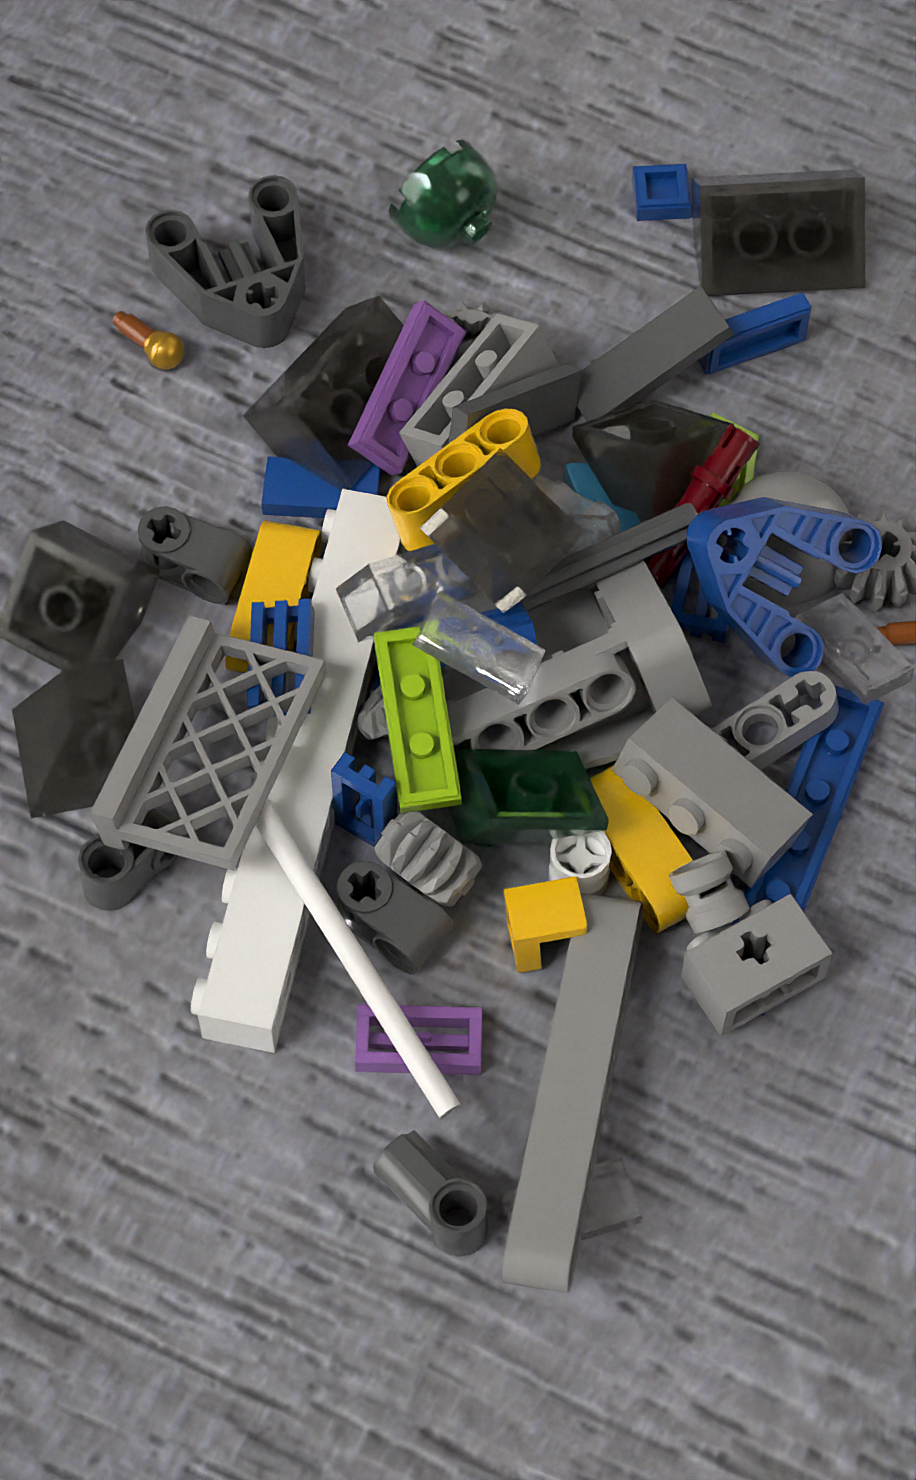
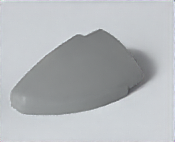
M644 560L594 582V585L590 587L589 585L527 612L529 619L534 623L537 640L536 646L445 666L441 670L460 789H481L522 784L558 777L618 759L628 738L671 697L694 716L713 708L682 629Z

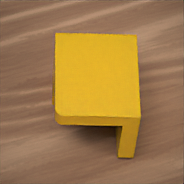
M576 876L503 889L506 922L517 973L542 969L540 943L582 936L587 933V920Z

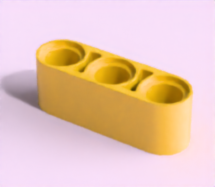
M501 409L490 413L390 488L386 497L387 505L406 550L414 554H427L442 548L538 474L541 461L528 419L523 412L516 409Z
M263 520L231 626L230 637L250 641L253 602H264L266 608L275 607V601L287 600L289 606H298L299 599H309L311 594L308 591L309 573L313 559L315 557L320 558L322 530ZM296 622L288 623L287 651L295 652L297 641L294 640ZM268 624L267 646L273 647L274 624ZM230 656L225 657V667L227 670L242 673L248 672V661Z
M613 766L567 790V801L577 823L594 825L605 833L610 841L612 850L609 865L611 873L630 900L643 902V920L655 933H660L686 918L685 914L688 904L684 896L675 892L668 875L680 866L693 861V859L659 810L643 796L632 792L625 785L624 781L612 771Z

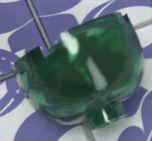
M464 139L456 141L461 149L453 154L445 147H442L420 164L398 190L405 197L400 209L398 210L392 203L390 205V219L418 244L437 250L450 249L464 241L468 245H473L482 239L492 227L493 222L489 219V216L496 206L498 193L493 169L481 153L469 141Z

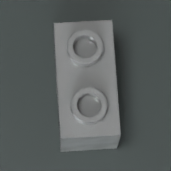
M789 894L773 904L770 900H763L754 904L747 913L739 918L737 924L722 932L715 928L697 936L687 946L681 978L720 1036H723L824 979L832 952L793 896ZM743 956L747 958L745 961L741 960ZM762 959L763 964H759L758 961Z

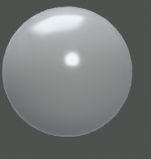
M777 471L759 476L741 487L727 503V505L768 497L837 510L850 515L844 501L828 484L814 476L796 471ZM846 532L841 537L839 544L849 542ZM721 533L718 545L723 547L726 544L727 537ZM770 535L765 543L767 546L803 566L799 575L802 578L800 585L797 589L792 587L788 596L781 595L747 576L742 585L772 603H804L822 597L836 587L834 577L838 567L805 554Z

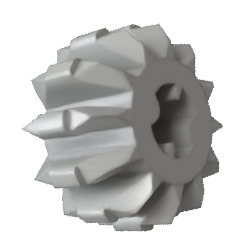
M883 509L877 514L876 520L872 522L866 516L859 513L857 518L871 523L878 529L882 538V550L876 563L864 572L851 573L838 568L834 577L836 589H851L850 598L852 605L864 597L871 599L875 612L882 607L884 599L900 608L902 603L906 601L907 594L916 595V532H907L909 527L907 516L896 523L889 522ZM851 529L846 532L849 542L839 544L840 554L845 552L851 545L853 539Z
M418 811L399 813L395 820L391 819L381 832L383 836L374 847L378 859L441 906H454L461 895L465 896L475 883L473 879L482 868L479 856Z

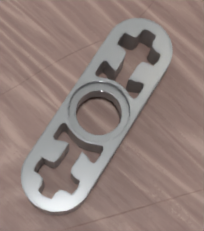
M805 671L798 673L714 726L711 730L727 743L732 739L735 740L738 752L761 770L834 722L839 710L835 686L829 677L820 672ZM808 694L813 699L820 697L821 706L814 710L808 704L801 706L800 697ZM780 708L785 709L787 718L792 715L793 726L787 727L785 717L779 710ZM757 722H769L778 729L775 738L765 745L750 744L745 740L744 734L748 727Z

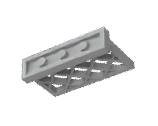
M189 615L90 812L103 844L126 851L131 842L234 871L327 672L325 660L214 632L210 620ZM224 655L246 660L252 669L221 684L215 674ZM288 671L305 675L299 688L276 698L267 680ZM259 684L268 701L235 715L227 698ZM221 702L229 719L196 733L191 723L196 712ZM288 710L286 716H284L283 712ZM276 716L281 726L276 737L251 747L243 729ZM186 732H188L189 736L184 738ZM236 733L245 751L212 765L203 747ZM197 751L205 769L172 783L167 774L172 761ZM265 759V761H264V763H263V765H262V767H261L259 761H262V760ZM252 765L257 775L253 786L228 798L219 779ZM162 781H163V783H164L165 786L159 789V787H160V785H161V783H162ZM212 783L221 801L187 816L179 797ZM170 801L173 802L180 816V820L159 829L141 825L149 810ZM241 810V812H240V814H239V816H238V818H237V815H236L235 812ZM228 815L233 829L224 847L199 841L194 830ZM188 833L190 838L183 837V835Z

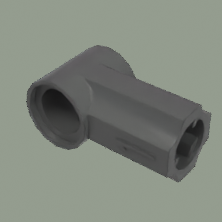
M415 1130L408 1134H400L384 1148L379 1159L373 1164L374 1173L431 1231L432 1239L437 1247L446 1254L457 1257L467 1256L479 1250L486 1241L488 1234L487 1202L481 1188L470 1180L462 1179ZM456 1209L468 1210L475 1216L470 1223L464 1226L449 1225L443 1220L447 1213Z

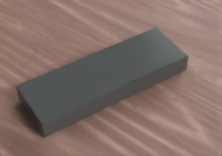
M699 286L582 369L577 407L595 432L734 335V332L703 287Z
M564 363L454 406L448 444L485 416L501 409H516L523 412L528 419L533 437L574 421L582 370L569 363Z

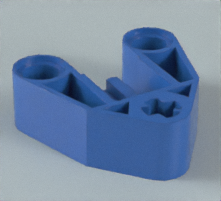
M768 497L756 498L701 512L690 522L686 537L687 546L706 601L765 664L791 677L801 672L815 671L820 665L824 654V643L820 634L808 625L791 617L789 611L742 585L747 576L783 596H788L792 587L797 589L800 585L802 578L799 575L803 566L767 546L765 543L770 535L805 554L842 570L859 573L871 568L879 559L882 550V538L878 529L871 523L844 512ZM851 529L853 538L851 545L845 552L840 554V539L845 532ZM721 533L727 537L726 544L723 547L716 544ZM795 634L794 648L788 655L781 658L782 643L788 636Z

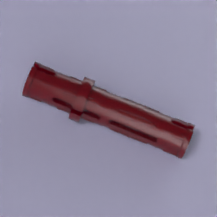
M729 424L719 443L702 467L696 465L690 476L693 480L674 508L685 503H691L698 514L705 510L717 508L723 499L728 501L734 493L732 485L738 478L739 473L759 448L760 444L758 441L741 429ZM687 541L644 560L660 589H664L674 573L673 571L688 552Z

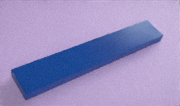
M834 685L839 705L838 715L830 726L804 742L785 790L813 815L787 852L752 888L747 885L744 896L749 907L763 900H770L773 904L791 894L802 911H805L881 716L884 702ZM739 918L733 920L731 926L737 924L739 922ZM746 956L741 958L742 961L747 959ZM760 959L758 963L763 964V960Z

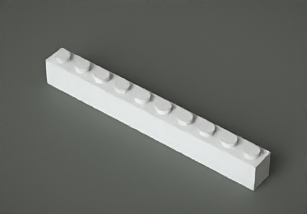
M342 489L337 510L328 509L326 512L321 536L322 543L327 544L323 559L317 557L313 559L308 580V591L314 592L311 601L315 610L313 657L325 660L327 672L311 704V714L306 715L268 796L270 803L319 880L335 824L331 769L344 752L351 756L353 755L359 732L355 723L359 715L360 705L367 701L377 663L373 654V633L384 632L386 629L406 548L401 542L389 511L387 498L385 496ZM296 622V624H295V631H294V640H295V641H297V624H298V622ZM286 672V693L295 690L294 672ZM276 716L270 717L268 720L266 741L276 737L281 727ZM262 760V761H259L261 767H262V765H263V763H264L263 760ZM255 771L253 775L252 786L257 778ZM255 825L242 852L238 868H235L234 871L228 869L222 889V903H227L228 906L223 923L214 921L207 942L206 957L213 960L208 979L199 977L196 981L191 1001V1014L198 1015L203 1039L275 1053L311 913Z

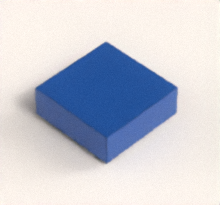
M686 164L633 166L632 185L637 221L690 219L692 205Z

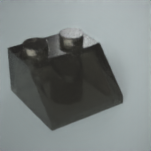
M501 448L420 527L503 613L528 595L564 558L583 534V531Z
M64 520L31 530L0 616V638L80 681L94 686L98 684L142 623L161 570Z

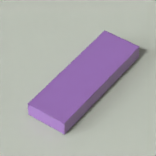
M425 300L415 303L348 446L388 474L402 473L410 453L399 432L447 375L467 331Z

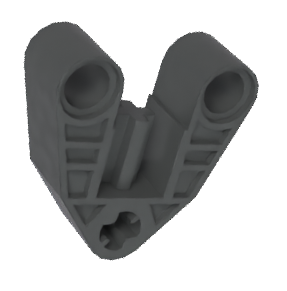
M276 175L265 176L255 181L250 187L248 199L251 229L260 249V258L266 270H261L248 242L240 244L238 238L227 242L228 248L218 252V256L231 281L225 283L207 243L202 241L194 222L188 215L176 210L161 211L153 215L147 222L145 229L151 271L203 325L259 348L275 347L285 340L306 290L298 194L296 187L290 180Z

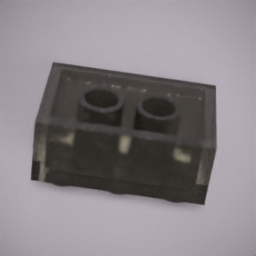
M854 169L692 178L693 238L699 285L703 287L708 296L865 288V177Z
M379 295L346 307L243 414V417L277 457H286L340 491L342 489L349 490L373 463L349 447L348 443L404 325Z

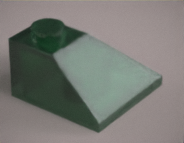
M460 750L457 773L462 805L449 806L448 810L462 844H474L481 847H492L497 844H526L607 830L609 819L577 751Z

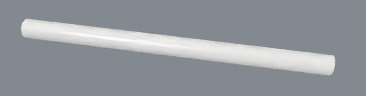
M267 798L255 824L438 1117L440 1119L447 1117L459 1109L461 1103Z

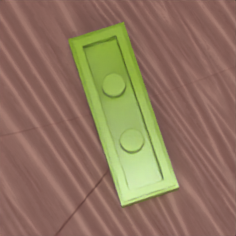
M434 624L373 633L400 814L462 805Z

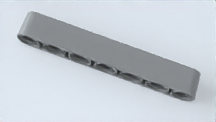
M581 893L588 931L585 935L570 938L508 1231L502 1270L503 1283L562 1293L570 1292L574 1278L643 918V902Z

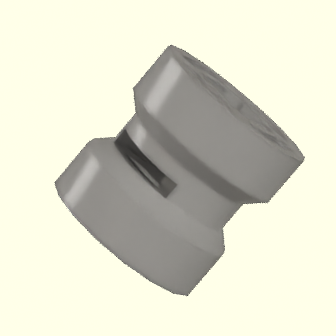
M718 851L680 866L668 875L675 892L685 897L688 904L685 915L693 933H701L725 925L750 910L744 893L734 888L730 879L733 868L725 851Z

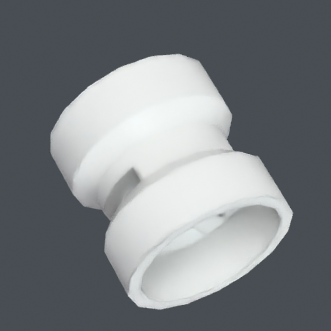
M574 823L560 829L554 836L550 848L549 881L576 876L580 894L600 896L607 887L612 855L611 844L605 833L596 826L586 823Z

